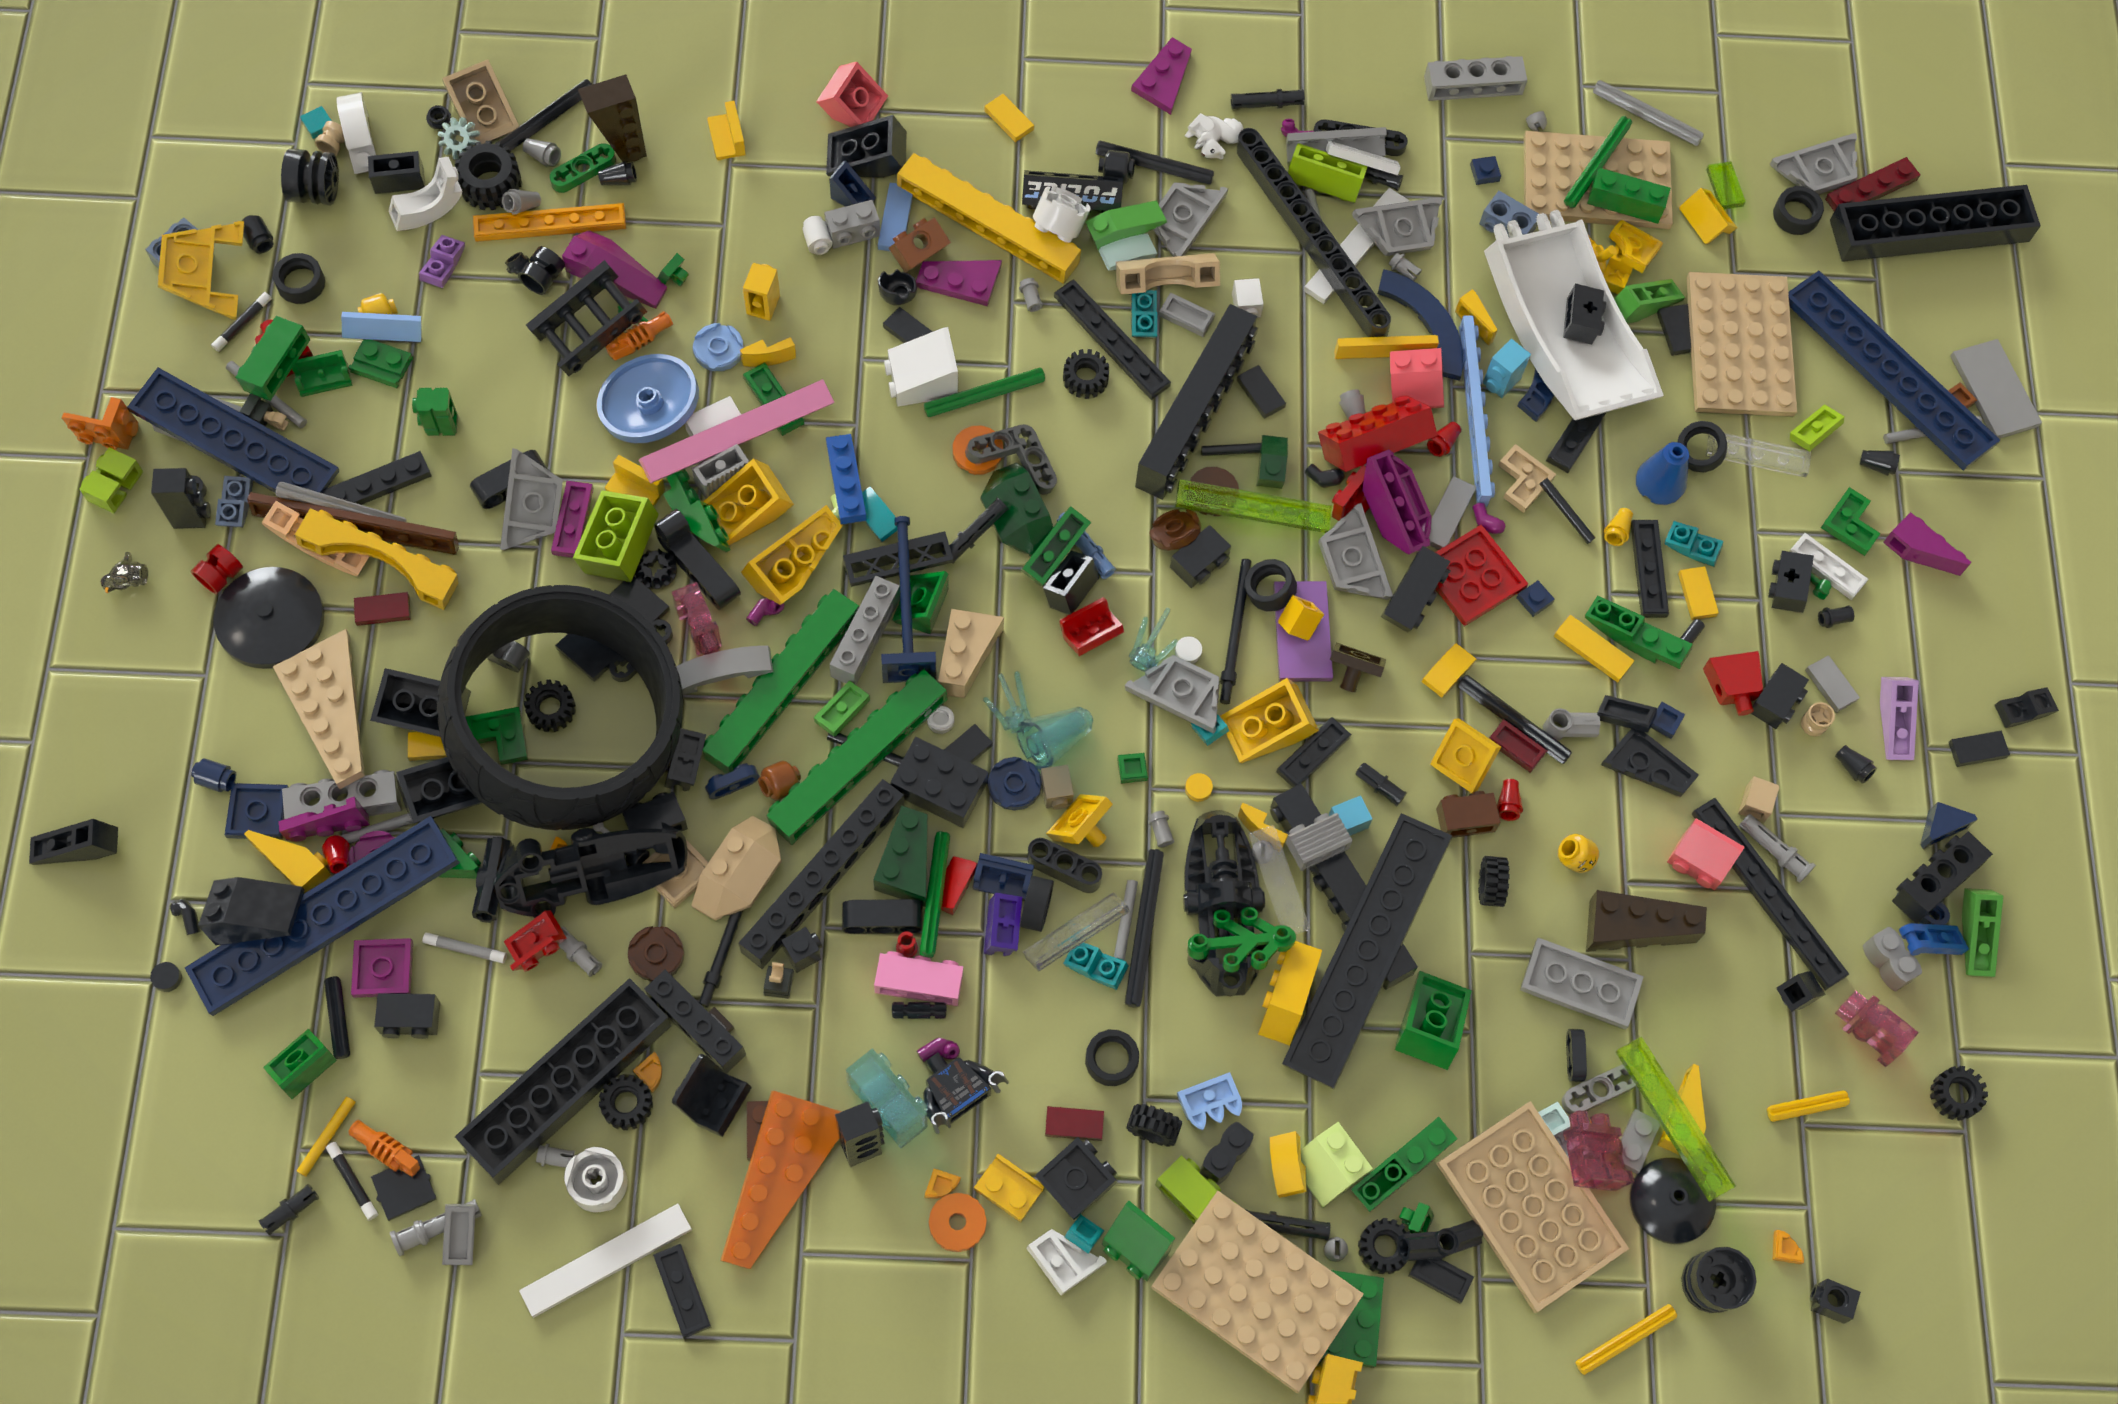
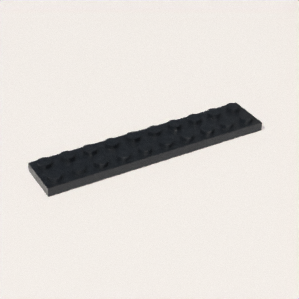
M1400 814L1282 1064L1335 1089L1447 851L1452 835L1405 814Z

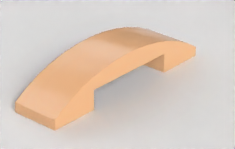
M275 501L262 521L266 528L317 560L358 577L370 556L356 553H334L321 556L297 545L295 533L304 519L300 518V514Z

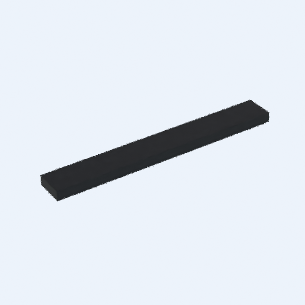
M1713 798L1694 810L1692 815L1695 819L1697 818L1744 846L1743 851L1732 866L1733 870L1813 973L1823 989L1826 991L1849 975L1848 971L1717 799Z

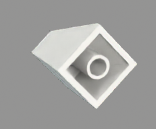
M948 327L941 328L888 350V360H884L886 376L891 375L892 382H889V391L891 398L896 397L897 406L928 402L958 393V370Z

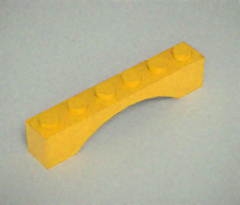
M310 508L295 533L297 545L321 556L334 553H356L384 561L406 577L420 600L442 610L445 609L458 585V576L451 567L443 564L441 566L436 565L422 554L414 555L407 552L406 548L400 544H389L373 532L365 533L360 531L351 522L343 521L342 523L324 510L316 511Z

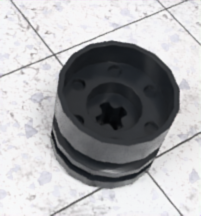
M291 148L286 150L281 168V187L285 200L288 202L306 203L310 197L313 204L318 205L322 203L328 206L334 204L339 183V168L336 155L333 152L322 153L315 151L310 156L307 150Z
M1716 1247L1690 1258L1684 1266L1681 1277L1682 1289L1688 1301L1698 1310L1707 1313H1721L1746 1304L1753 1296L1757 1283L1755 1269L1749 1258L1739 1250L1730 1247ZM1715 1276V1280L1713 1281L1710 1277Z

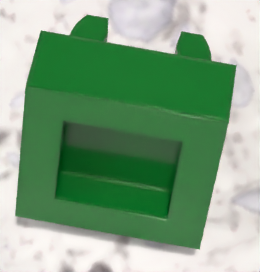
M676 253L661 270L657 279L663 284L672 279L675 284L681 286L689 276L688 272L681 268L685 259Z
M1419 1202L1416 1211L1403 1207L1399 1218L1402 1219V1224L1409 1226L1408 1229L1411 1234L1428 1232L1434 1214L1430 1206Z

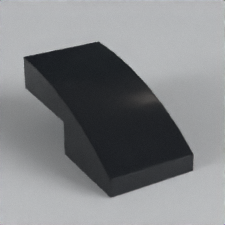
M2048 687L2027 691L2019 697L2000 700L1994 705L2005 728L2028 723L2059 711Z

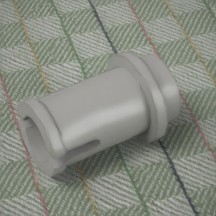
M1398 252L1389 262L1392 271L1397 270L1403 276L1413 281L1417 277L1410 273L1409 270L1416 275H1419L1422 269L1407 260L1405 254H1399Z
M1034 278L1022 280L1019 290L1024 295L1027 310L1030 312L1040 310L1043 304L1037 290L1039 287L1038 282Z
M1164 811L1150 814L1148 824L1153 828L1158 847H1166L1173 844L1175 841L1167 822L1169 816L1165 815Z
M548 1143L545 1146H539L536 1162L541 1163L542 1167L548 1164L566 1168L569 1161L575 1155L574 1150L549 1147L550 1144Z

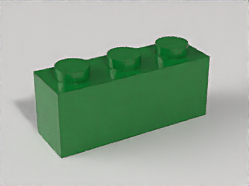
M1598 168L1587 204L1658 224L1666 208L1671 188Z
M275 316L272 323L266 327L265 333L258 344L253 347L244 365L239 368L235 377L244 391L269 401L272 400L311 340L303 325Z
M1070 506L1020 571L1039 586H1043L1091 524V521Z

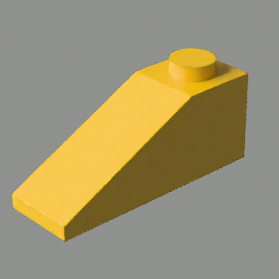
M250 830L244 833L250 843L292 885L303 887L304 894L331 876L326 868L328 863L319 852L313 855L303 846Z
M1696 1064L1691 1065L1685 1072L1658 1142V1146L1688 1160L1697 1153L1701 1154L1707 1140L1703 1137L1706 1130L1700 1071L1699 1066Z

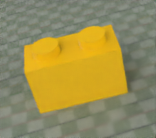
M753 263L743 286L747 315L771 321L780 298L777 269L770 265Z

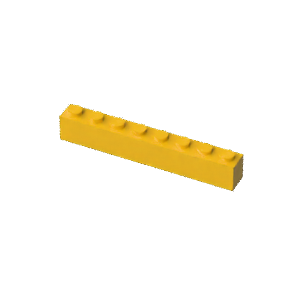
M913 153L897 173V186L911 193L913 197L1062 284L1066 282L1080 262L1081 249L1076 244L1064 242L1050 231L1042 232L1034 226L1036 222L1033 219L1022 216L1009 205H1003L996 201L990 194L977 190L969 182L962 181L953 176L950 171L932 164L926 157H920Z

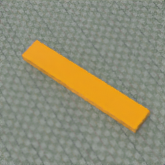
M624 203L523 211L518 214L473 216L475 242L583 233L586 231L626 229Z

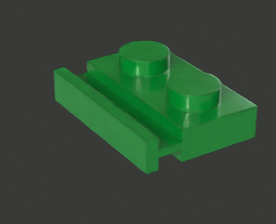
M363 339L353 358L352 365L350 364L348 368L350 373L398 388V383L400 379H403L413 360V356L411 353L374 340Z

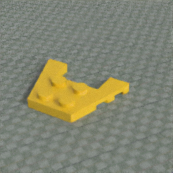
M237 221L234 224L223 226L221 224L214 225L211 228L201 230L192 229L162 235L158 288L236 320L238 295L211 292L212 266L215 243L242 246L244 221Z

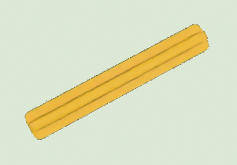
M1667 1304L1576 1361L1577 1368L1583 1375H1586L1676 1319V1311L1670 1304Z

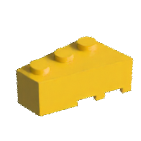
M1295 941V944L1288 951L1280 952L1276 964L1281 965L1280 970L1274 969L1269 984L1274 988L1272 992L1267 991L1262 1007L1267 1009L1258 1035L1290 1046L1307 1001L1322 953L1321 949Z
M1327 1354L1320 1362V1365H1317L1313 1370L1311 1383H1315L1316 1386L1314 1395L1309 1394L1307 1404H1352V1400H1355L1357 1392L1354 1389L1357 1372H1361L1363 1362Z

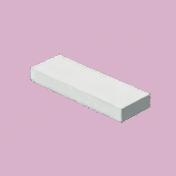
M1328 141L1326 147L1329 155L1395 175L1399 174L1401 168L1395 160L1333 141Z
M1806 533L1802 535L1789 551L1814 555L1812 572L1821 579L1829 580L1832 587L1850 600L1855 597L1868 581V578Z

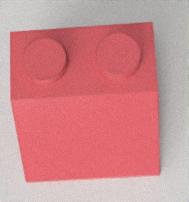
M858 62L839 66L816 102L832 119L853 127L873 121L888 95Z
M1441 348L1390 352L1392 402L1397 397L1409 396L1431 408H1444Z
M1696 818L1682 835L1667 862L1677 872L1688 874L1696 879L1697 883L1702 887L1711 888L1715 891L1740 856L1744 846Z

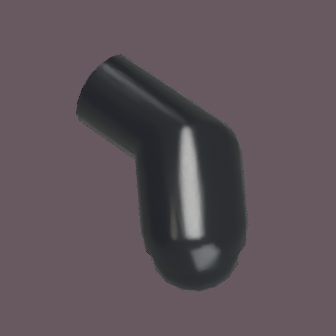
M179 899V901H174L170 904L173 916L182 915L187 935L201 932V929L198 927L197 913L188 900Z

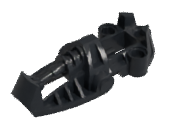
M1223 810L1210 811L1196 819L1186 854L1183 909L1187 915H1198L1199 934H1203L1207 938H1215L1213 918L1217 910L1228 911L1232 921H1234V918H1238L1239 925L1254 933L1253 926H1246L1241 922V912L1246 907L1255 908L1258 913L1263 912L1265 908V893L1259 886L1256 863L1245 832L1237 817ZM1211 834L1212 838L1217 839L1218 849L1215 851L1216 861L1211 862L1209 867H1207L1203 835ZM1228 834H1233L1235 860L1229 858V850L1225 848L1224 838L1228 837ZM1218 928L1219 937L1235 936L1225 929ZM1257 945L1255 948L1263 950L1267 945ZM1216 949L1210 950L1208 958L1204 960H1197L1189 955L1187 956L1190 967L1196 970L1199 978L1216 997L1245 995L1259 973V970L1251 965V954L1241 962L1240 968L1236 972H1228L1223 968V964H1219V958H1216ZM1232 976L1237 980V984L1233 986L1228 985L1223 978Z
M662 822V829H629L602 834L597 833L593 828L579 829L571 835L572 845L543 852L537 840L532 838L524 839L518 843L516 850L514 844L507 850L494 877V886L500 908L515 914L536 918L544 911L549 910L554 915L556 907L564 905L567 896L585 892L587 902L591 905H601L640 894L672 879L685 870L687 865V843L685 836L681 831ZM654 849L656 853L668 854L670 862L627 866L625 855L638 854L639 850ZM543 866H551V868H548L550 881L525 886L523 878L538 875Z

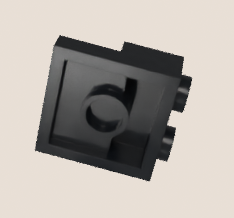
M1079 1137L1072 1141L1035 1175L1037 1180L1073 1220L1091 1204L1097 1202L1117 1183V1180L1114 1178L1117 1172L1107 1161L1101 1163L1095 1156L1098 1153L1096 1148L1087 1139L1082 1142Z

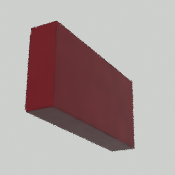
M408 592L354 598L356 625L411 620L410 596Z
M1504 719L1489 737L1490 740L1501 746L1500 752L1530 773L1548 751Z
M1047 1106L1045 1137L1069 1139L1079 1137L1081 1140L1102 1141L1104 1111Z

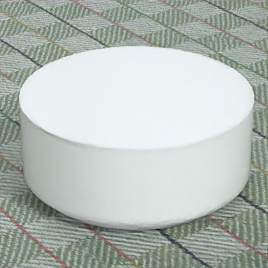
M1183 637L1177 642L1175 648V655L1191 664L1196 663L1200 659L1202 645L1196 638Z
M940 706L927 719L929 728L937 734L949 732L954 725L953 712L946 706Z

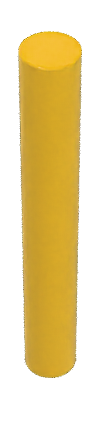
M347 1096L345 1097L296 1172L307 1177L356 1102Z

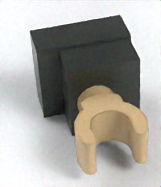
M251 393L239 411L265 427L269 423L281 431H284L289 423L285 420L286 415L274 412L270 403L261 400V397Z
M772 962V966H768L766 972L764 996L789 999L794 970L784 968L782 963Z

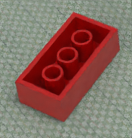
M1409 396L1397 397L1394 399V402L1387 405L1374 406L1371 409L1372 411L1364 414L1351 415L1349 420L1342 423L1328 424L1326 429L1318 432L1324 459L1345 472L1365 465L1367 458L1386 450L1395 453L1438 436L1431 407Z

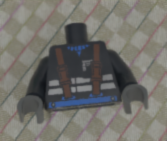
M936 1053L926 1061L933 1075L926 1080L927 1088L923 1092L924 1112L931 1121L935 1133L939 1134L938 1127L940 1125H946L948 1128H951L950 1124L991 1096V1087L996 1093H1000L1001 1090L998 1084L1001 1082L1009 1084V1081L1001 1071H993L971 1060L963 1061L959 1057L947 1064L940 1053Z

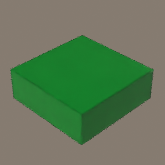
M1145 753L1118 755L1117 761L1121 784L1148 780Z

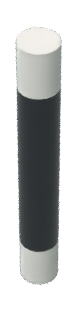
M263 292L211 344L212 348L219 352L272 300L270 295Z
M336 1142L330 1143L326 1146V1150L367 1220L370 1221L376 1218L378 1212Z

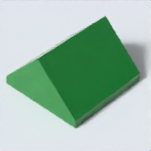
M946 571L910 575L913 629L931 635L949 590V574ZM901 599L892 619L893 622L902 625Z
M307 1029L263 1068L280 1088L293 1099L333 1065L337 1059Z

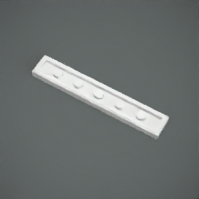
M1389 187L1374 206L1409 202V200ZM1359 224L1340 244L1355 267L1375 245ZM1320 269L1304 287V292L1322 304H1325L1335 292Z
M676 1204L524 1287L519 1292L531 1316L535 1318L689 1233L692 1229L679 1204Z

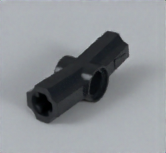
M503 837L487 838L483 865L479 867L477 872V893L472 916L485 923L497 920L500 904L496 896L494 877L499 870L503 856L513 844L511 840L504 839Z
M1474 1220L1435 1232L1403 1234L1399 1236L1397 1244L1398 1255L1404 1261L1440 1260L1449 1255L1481 1245L1483 1232L1480 1226Z

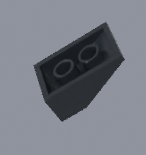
M890 115L829 133L826 174L831 177L843 161H847L859 177L884 178L897 174L906 163L907 131L894 115Z
M242 877L214 880L198 927L215 946L289 936L304 894V889L301 886Z

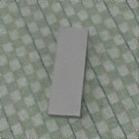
M1453 476L1431 519L1430 546L1440 550L1449 544L1476 490V486Z

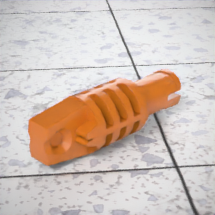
M663 311L650 321H641L638 323V326L634 325L632 329L626 330V333H621L605 348L609 356L616 361L624 356L635 353L636 349L639 350L642 346L648 345V342L654 341L655 336L672 326L673 322L670 316Z
M360 1120L355 1121L351 1125L349 1135L365 1145L366 1150L371 1156L387 1165L396 1172L400 1169L413 1177L420 1170L419 1162L411 1156L413 1151L389 1136L386 1132H376Z

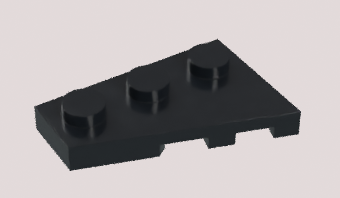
M1631 729L1601 764V766L1679 797L1686 792L1699 776L1698 773L1648 734Z

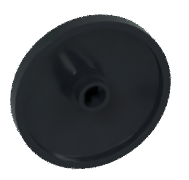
M282 567L259 568L239 576L223 591L214 610V630L218 641L233 659L246 666L269 669L312 647L316 643L324 624V606L314 585L300 573Z

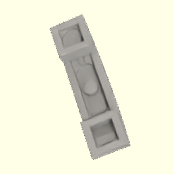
M749 646L718 651L691 659L676 666L680 675L683 695L697 692V687L741 675L751 678L773 672L769 646Z

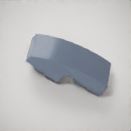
M224 476L222 499H218L216 526L243 528L249 509L247 498L250 492H252L253 480L247 477Z

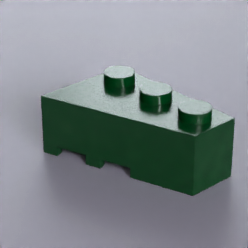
M901 806L873 879L875 891L899 899L922 901L923 907L926 906L928 814Z

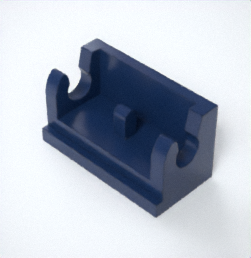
M980 853L974 876L973 890L990 894L1001 893L1021 896L1022 901H1025L1033 876L1034 865Z

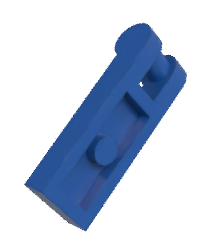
M1910 923L1899 929L1902 938L1906 939L1909 944L1907 948L1912 956L1921 953L1962 955L1969 950L1957 926Z

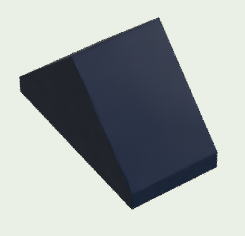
M843 161L829 178L831 199L845 207L869 200L874 201L876 198L847 161Z
M1937 802L1928 811L1920 845L1924 849L1966 830L1978 818L1975 814Z

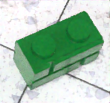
M419 388L417 390V398L412 400V410L414 414H417L418 426H423L427 436H439L440 433L443 436H455L457 433L458 413L448 388H435L434 390L432 388Z

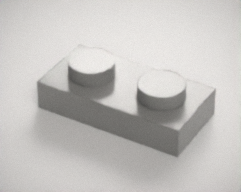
M1635 1109L1631 1114L1611 1161L1638 1174L1661 1122Z

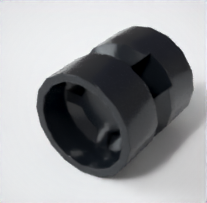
M539 246L530 257V262H527L518 273V278L529 290L536 294L545 295L553 284V279H556L564 269L565 263L552 250Z

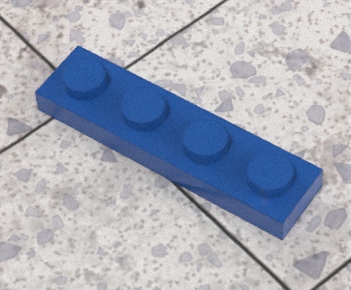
M851 434L826 437L840 523L848 524L867 521Z

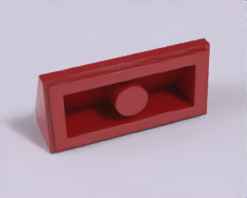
M956 856L952 857L946 868L942 911L952 916L954 915L975 875L978 863Z

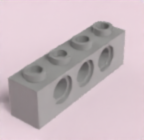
M1506 56L1504 58L1428 62L1424 80L1428 101L1523 95L1527 76L1523 56Z
M875 576L830 662L832 678L844 683L850 680L855 685L857 684L900 601L899 585Z
M376 771L374 774L366 775L340 790L334 779H322L318 783L308 785L296 783L289 788L282 789L284 819L306 812L319 814L324 811V806L335 804L336 807L346 805V799L336 801L341 794H348L346 799L355 797L369 816L402 811L401 795L394 771ZM368 790H376L372 796L364 797ZM320 798L316 805L309 806V802L312 799Z

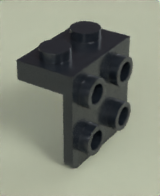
M700 1054L691 1065L681 1085L677 1088L672 1098V1103L697 1126L723 1137L752 1087L747 1082L726 1074L708 1056Z

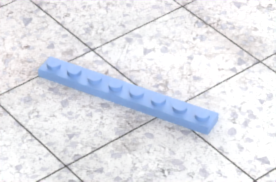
M1463 316L1459 326V336L1463 349V376L1474 485L1476 486V504L1485 503L1487 507L1490 499L1494 498L1495 484L1490 482L1493 464L1492 460L1488 459L1487 452L1490 450V438L1486 437L1485 429L1488 426L1487 414H1483L1486 398L1485 392H1481L1480 386L1483 383V370L1479 369L1478 362L1481 359V349L1476 347L1479 330L1478 326L1474 325L1473 316Z

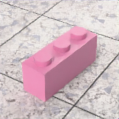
M889 951L887 954L880 953L874 983L875 993L933 1003L945 1002L946 1005L958 1006L963 979V966H959L957 962L951 960H943L942 963L932 962L930 958L922 956L907 958L903 957V954Z

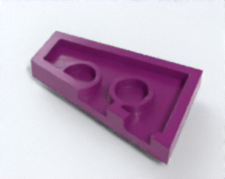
M1172 37L1132 84L1131 91L1171 115L1192 49Z
M1002 260L923 261L916 279L917 288L988 307L1002 266Z
M355 797L346 799V805L336 807L335 804L324 806V811L319 814L306 812L278 821L279 832L287 841L291 842L304 841L306 837L316 835L327 837L333 835L334 832L343 830L353 832L370 825L368 813Z

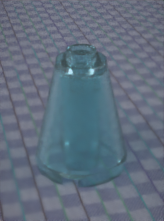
M1075 707L1021 721L1017 725L1021 726V729L1017 731V739L1023 754L1027 759L1032 757L1036 762L1034 764L1035 767L1039 770L1051 767L1092 730L1093 717L1087 709Z

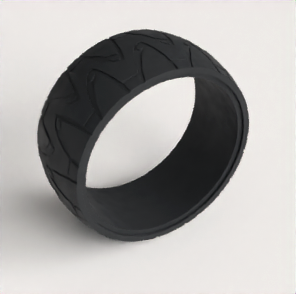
M548 585L523 590L500 600L498 604H494L485 610L467 627L457 640V645L451 650L445 664L438 689L437 714L441 741L446 756L453 770L458 774L459 779L478 800L497 814L504 815L503 817L528 827L557 831L559 829L574 830L597 825V823H602L620 815L643 799L645 794L650 792L661 778L675 753L681 733L680 728L682 727L684 704L680 675L672 654L659 632L647 619L643 618V615L625 602L598 590L593 591L590 588L572 585ZM542 633H567L595 640L621 655L644 681L655 709L656 737L637 762L615 777L603 782L567 788L533 783L501 767L482 749L473 736L463 711L461 698L472 674L496 650L523 637Z

